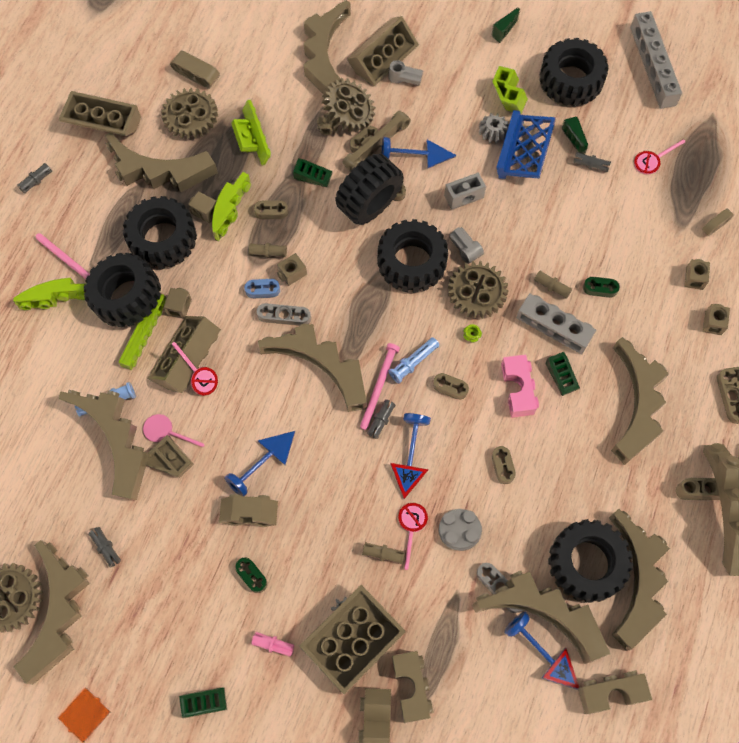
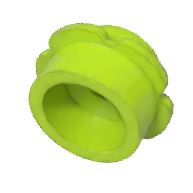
M471 324L464 328L463 336L465 340L477 342L481 338L482 332L477 325Z

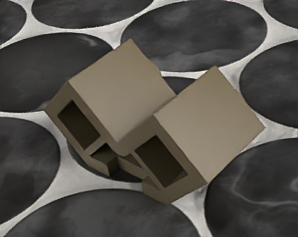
M230 494L229 497L221 499L219 523L232 526L244 524L259 527L274 526L277 521L278 501L270 499V496L267 495L245 497L239 494Z
M365 688V697L360 698V711H364V730H359V743H390L391 689Z

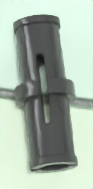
M579 152L576 153L575 157L582 158V160L575 158L573 163L608 173L609 168L602 165L610 166L611 161L596 158L595 155L588 156Z
M44 163L34 172L31 171L28 174L29 176L18 183L17 186L25 194L36 184L39 185L43 178L52 173V170Z
M384 400L379 413H376L374 416L373 424L369 431H367V434L372 436L374 430H376L373 436L375 439L379 438L384 425L388 424V418L396 406L391 402L387 408L390 400Z
M94 528L98 536L91 530L89 536L98 547V553H102L109 567L116 566L112 558L119 564L121 558L114 551L112 542L107 540L101 528Z

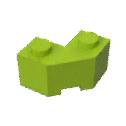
M499 66L492 81L506 111L513 112L515 110L522 113L528 98L524 89L516 87L519 78L514 69Z

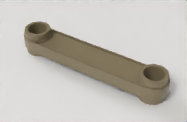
M400 110L397 111L388 124L353 154L349 153L344 158L343 165H345V168L351 171L354 167L358 166V163L364 161L381 147L383 137L391 138L400 129H406L411 122L409 116Z

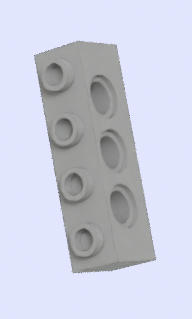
M529 293L516 317L581 355L596 332V329L589 323L581 322L574 315L561 311L556 305L549 304L543 301L540 296L532 295L531 293ZM540 311L544 315H538L536 312ZM553 320L559 321L560 325L555 324ZM570 329L575 330L577 334L571 333Z

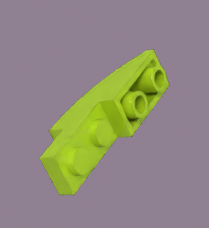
M245 172L241 173L233 185L227 182L217 199L212 221L213 234L217 241L226 235L230 224L236 221L238 217L236 206L241 202V197L244 193L248 192L251 187L249 174Z
M71 278L44 282L23 291L13 298V302L19 309L31 310L32 308L49 309L50 307H57V300H85L84 284L87 283L75 284Z

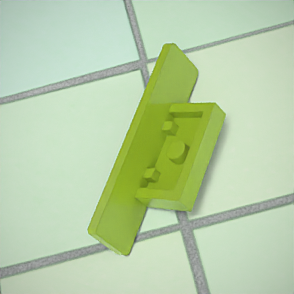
M247 100L242 110L245 119H233L231 125L240 151L257 152L261 165H266L271 156V151L267 146L266 137L262 132L261 123L256 115V109L252 101Z

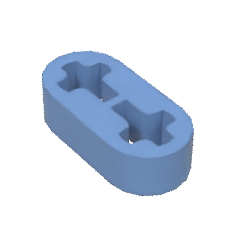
M275 279L249 280L244 287L246 295L253 299L273 298L280 293L279 282ZM271 285H274L273 291L269 290ZM252 286L256 287L255 292H251Z

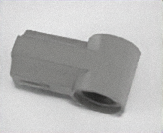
M400 60L391 62L389 80L392 83L397 84L403 81L420 86L423 70L407 67Z
M463 227L456 228L450 234L449 238L459 249L465 263L469 264L484 255V250L480 243L473 241Z

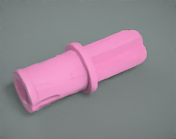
M256 631L252 639V645L265 648L270 653L274 651L286 656H292L295 646L293 644L278 640L277 636L271 637Z

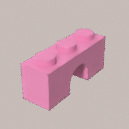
M526 355L503 357L501 367L504 382L514 381L521 387L520 392L510 393L508 398L511 418L534 415L537 408H539L538 397L534 396L535 381L530 376L532 371L531 362L527 361Z

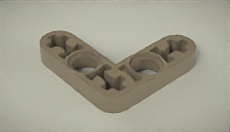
M739 367L726 368L718 374L717 382L728 419L734 424H739L738 415L733 414L735 411L739 413V405L735 407L736 404H739ZM725 375L727 377H733L735 375V377L731 378L729 381L723 378ZM729 391L734 392L737 399H729L727 393Z

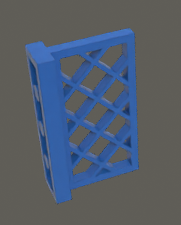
M513 110L496 167L499 178L506 179V176L540 179L556 121L555 117L521 115L520 111ZM524 121L533 123L527 128L523 126ZM543 123H550V125L545 129H542L539 126ZM534 128L540 131L533 136L529 133ZM526 134L529 138L521 143L519 138ZM543 135L545 141L538 144L536 139ZM533 142L535 147H533L532 149L527 150L524 147L529 143ZM522 148L525 153L517 157L515 152ZM539 150L541 155L534 159L531 154ZM528 156L532 161L523 165L521 160ZM518 163L520 165L519 169L510 170L514 164ZM535 164L537 171L529 172L527 169Z

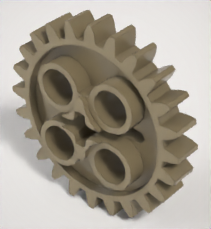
M341 78L339 81L335 79L334 82H330L324 90L325 93L322 95L324 98L322 103L326 105L323 110L328 111L326 116H332L331 122L336 121L337 127L342 125V129L348 128L349 132L353 129L355 132L362 131L368 127L374 120L373 117L376 113L373 111L376 107L372 106L374 101L369 100L371 94L366 95L367 89L362 90L361 84L357 86L355 80L350 83L349 78L346 81Z
M183 88V93L177 90L176 96L171 94L172 99L166 98L167 104H163L164 109L161 110V117L165 128H168L169 133L173 132L174 136L179 134L182 139L186 135L187 139H190V136L193 135L196 139L197 134L203 136V131L209 133L208 127L214 128L213 123H217V105L210 94L206 95V91L200 93L199 88H197L193 92V89L190 88L187 92Z
M472 261L471 266L465 263L464 269L459 266L458 272H453V277H450V284H448V290H450L448 291V296L451 297L450 303H455V309L461 308L460 314L466 311L467 317L473 314L474 319L477 318L478 314L484 319L485 313L489 317H491L492 311L498 313L499 308H503V302H506V296L509 291L507 290L508 283H504L506 277H500L501 270L495 272L496 266L489 268L488 262L485 266H482V261L478 265ZM483 276L481 289H479L475 303H472L471 301L477 290L480 278ZM469 277H474L476 280L472 281ZM486 283L493 284V287L487 286ZM466 292L470 294V296H464L462 293ZM480 299H486L488 302L483 303Z
M4 563L2 569L0 568V586L3 590H0L1 633L4 632L5 628L7 632H12L13 626L20 630L21 622L28 625L27 618H35L32 613L33 610H40L36 603L43 601L37 598V595L43 593V591L37 589L41 583L38 581L34 582L38 576L35 574L31 575L32 570H25L23 565L17 567V564L12 563L9 567L8 564ZM14 578L13 585L8 588V581ZM22 594H25V601L20 604L19 598ZM12 603L18 608V612H16ZM7 607L8 613L2 618V610Z

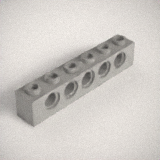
M651 11L637 13L630 28L659 108L677 106L682 91Z

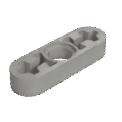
M264 303L257 308L259 320L266 323L299 326L301 324H309L311 321L310 311L305 307ZM265 310H268L269 313H267L266 316H263ZM287 311L289 316L282 319L279 317V313ZM304 313L305 317L303 320H300L299 316Z
M483 563L477 569L478 579L493 595L496 594L495 586L498 582H502L507 586L506 582L508 580L492 564ZM482 568L485 570L489 568L491 570L489 574L493 579L496 575L499 577L493 582L492 586L489 584L491 582L489 576H482ZM507 608L512 613H520L521 611H523L519 609Z

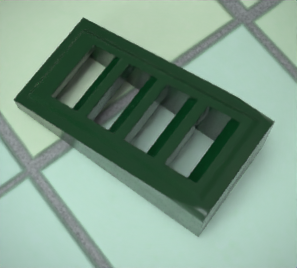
M519 7L493 25L492 37L499 43L503 41L517 23L520 14Z
M578 117L565 119L562 125L563 132L577 151L585 154L588 142Z
M298 158L293 170L294 179L323 187H328L333 171ZM322 174L325 175L324 180H321Z
M565 352L547 358L545 364L562 396L580 389ZM562 368L565 369L564 371H562V372H560V373L557 372V370H559V369H562ZM568 375V378L564 380L560 379L561 377ZM566 383H572V385L564 388L563 386Z
M224 687L179 696L182 718L227 710ZM214 694H218L219 707L215 706ZM209 695L211 708L207 709L205 696ZM198 697H200L202 710H198ZM189 699L192 702V712H189L188 708Z

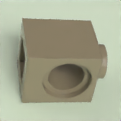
M198 191L189 201L191 214L210 223L213 219L217 201Z
M296 253L277 264V275L288 286L307 275L306 266ZM289 269H294L293 272H287Z
M691 259L686 267L684 287L703 290L709 283L710 262L703 261L702 259Z
M170 288L164 305L167 315L185 319L192 300L189 292L183 288Z
M711 304L705 311L703 332L722 335L728 329L730 308L724 307L721 304Z

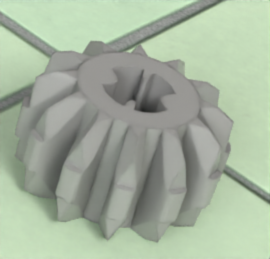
M490 113L489 117L484 116L479 124V133L483 135V140L488 139L489 143L495 141L496 144L499 140L503 141L508 130V121H505L504 116L499 117V114L493 116Z

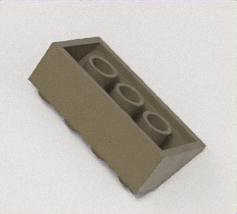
M403 16L394 17L388 20L347 58V61L357 75L372 86H376L389 73L391 62L395 60L402 61L419 44Z
M74 91L70 92L59 117L60 122L123 136L136 132L141 120L137 105Z
M186 316L147 379L172 392L183 393L188 388L194 371L174 348L172 343L175 342L196 369H198L201 361L208 355L209 348L217 340L221 329L205 316Z

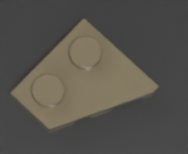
M168 435L148 452L149 456L146 464L149 467L179 478L194 465Z

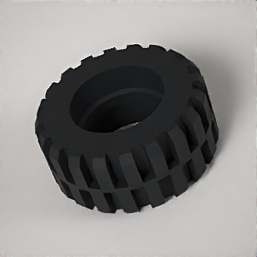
M567 38L563 42L561 40L556 42L544 55L539 78L543 91L547 92V96L550 99L554 98L555 102L564 103L563 105L565 106L569 104L579 106V104L584 105L589 101H593L601 93L608 74L609 65L607 57L600 48H597L596 44H591L586 39L583 41L579 40V38L572 40ZM576 67L587 76L581 78L570 77L561 68Z
M383 154L368 156L364 161L358 163V166L354 167L350 174L344 178V182L340 184L335 197L336 205L353 223L358 225L369 223L372 219L377 218L391 204L392 200L396 198L403 185V173Z
M154 196L150 197L151 199L147 201L144 199L141 201V204H136L132 207L133 211L127 213V220L125 219L123 223V236L131 253L140 256L151 268L158 266L159 269H165V266L173 267L175 263L183 262L184 257H189L192 253L190 249L195 248V240L197 239L196 228L189 210L186 209L183 203L177 202L174 198L168 199L167 196H160V198ZM168 223L176 226L174 233L164 241L151 242L145 240L147 232L157 224Z
M412 219L410 222L402 220L401 224H393L392 229L387 228L384 236H381L378 245L377 262L381 276H385L384 280L388 284L392 283L393 288H402V291L407 293L408 290H413V293H417L419 289L423 291L428 290L429 285L435 286L438 280H441L448 260V244L442 232H437V227L434 225L429 226L426 221L417 222L418 219ZM416 246L425 250L430 259L419 266H408L401 263L395 254L404 247Z
M117 253L116 256H107L104 261L100 260L97 263L98 265L90 270L91 274L90 276L87 275L85 280L87 284H84V298L90 309L104 323L117 327L132 326L137 321L139 323L143 321V318L149 316L152 313L151 310L156 308L157 300L161 296V284L155 272L140 256L133 255L132 253H125V255ZM128 281H134L133 287L126 295L111 300L112 294L118 286Z
M585 519L579 523H572L554 540V544L549 551L551 556L548 558V565H551L552 568L550 574L551 577L555 576L557 587L561 586L564 589L563 593L567 596H574V600H585V603L600 602L621 591L624 584L628 582L631 576L629 572L633 569V563L630 562V559L633 557L632 551H627L626 547L629 545L627 540L622 541L619 537L622 534L618 530L612 531V525L608 523L602 525L600 520L594 519L590 522L589 519ZM591 543L604 552L608 562V570L601 579L589 580L584 578L574 568L572 551L578 544Z

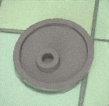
M454 509L445 513L440 521V538L446 546L453 550L464 551L471 549L481 538L482 526L473 511Z

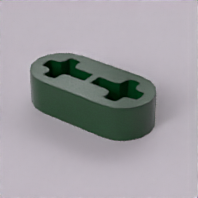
M589 277L583 285V290L587 295L608 298L616 296L620 289L618 281L601 277ZM590 283H593L594 289H591ZM609 285L612 286L613 291H610V289L608 288Z
M244 557L236 562L235 569L247 586L254 593L265 591L267 580L253 561ZM250 563L248 568L252 573L248 575L244 570L241 572V564ZM253 576L258 580L263 579L261 588L257 586L253 588L255 584L251 579Z

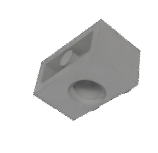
M478 172L446 184L444 196L451 210L483 199L486 185Z

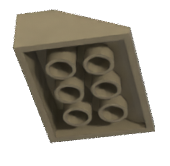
M360 585L299 646L345 695L406 631Z

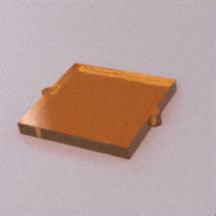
M84 688L58 719L68 728L69 733H73L84 743L111 711L100 702V698H96L87 688Z

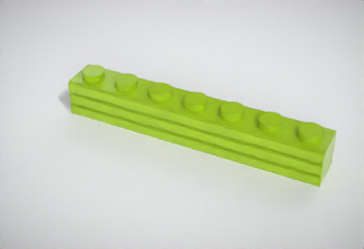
M161 294L160 299L157 300L156 308H153L151 310L152 313L149 316H145L144 320L137 324L118 362L121 367L132 370L136 366L137 359L141 356L142 349L146 346L147 339L151 336L158 317L162 315L167 299L165 295Z

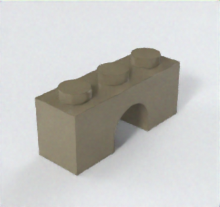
M418 651L393 655L392 661L396 679L408 678L415 686V692L411 698L400 700L404 723L429 719L430 713H433L431 699L427 700L425 691L429 690L427 677L423 678L421 669L425 668L423 656H418Z
M637 670L624 673L625 678L617 679L616 675L603 677L604 682L596 683L595 679L583 682L584 687H579L578 691L584 714L610 710L608 697L612 690H617L623 695L626 705L652 700L645 673L638 674Z

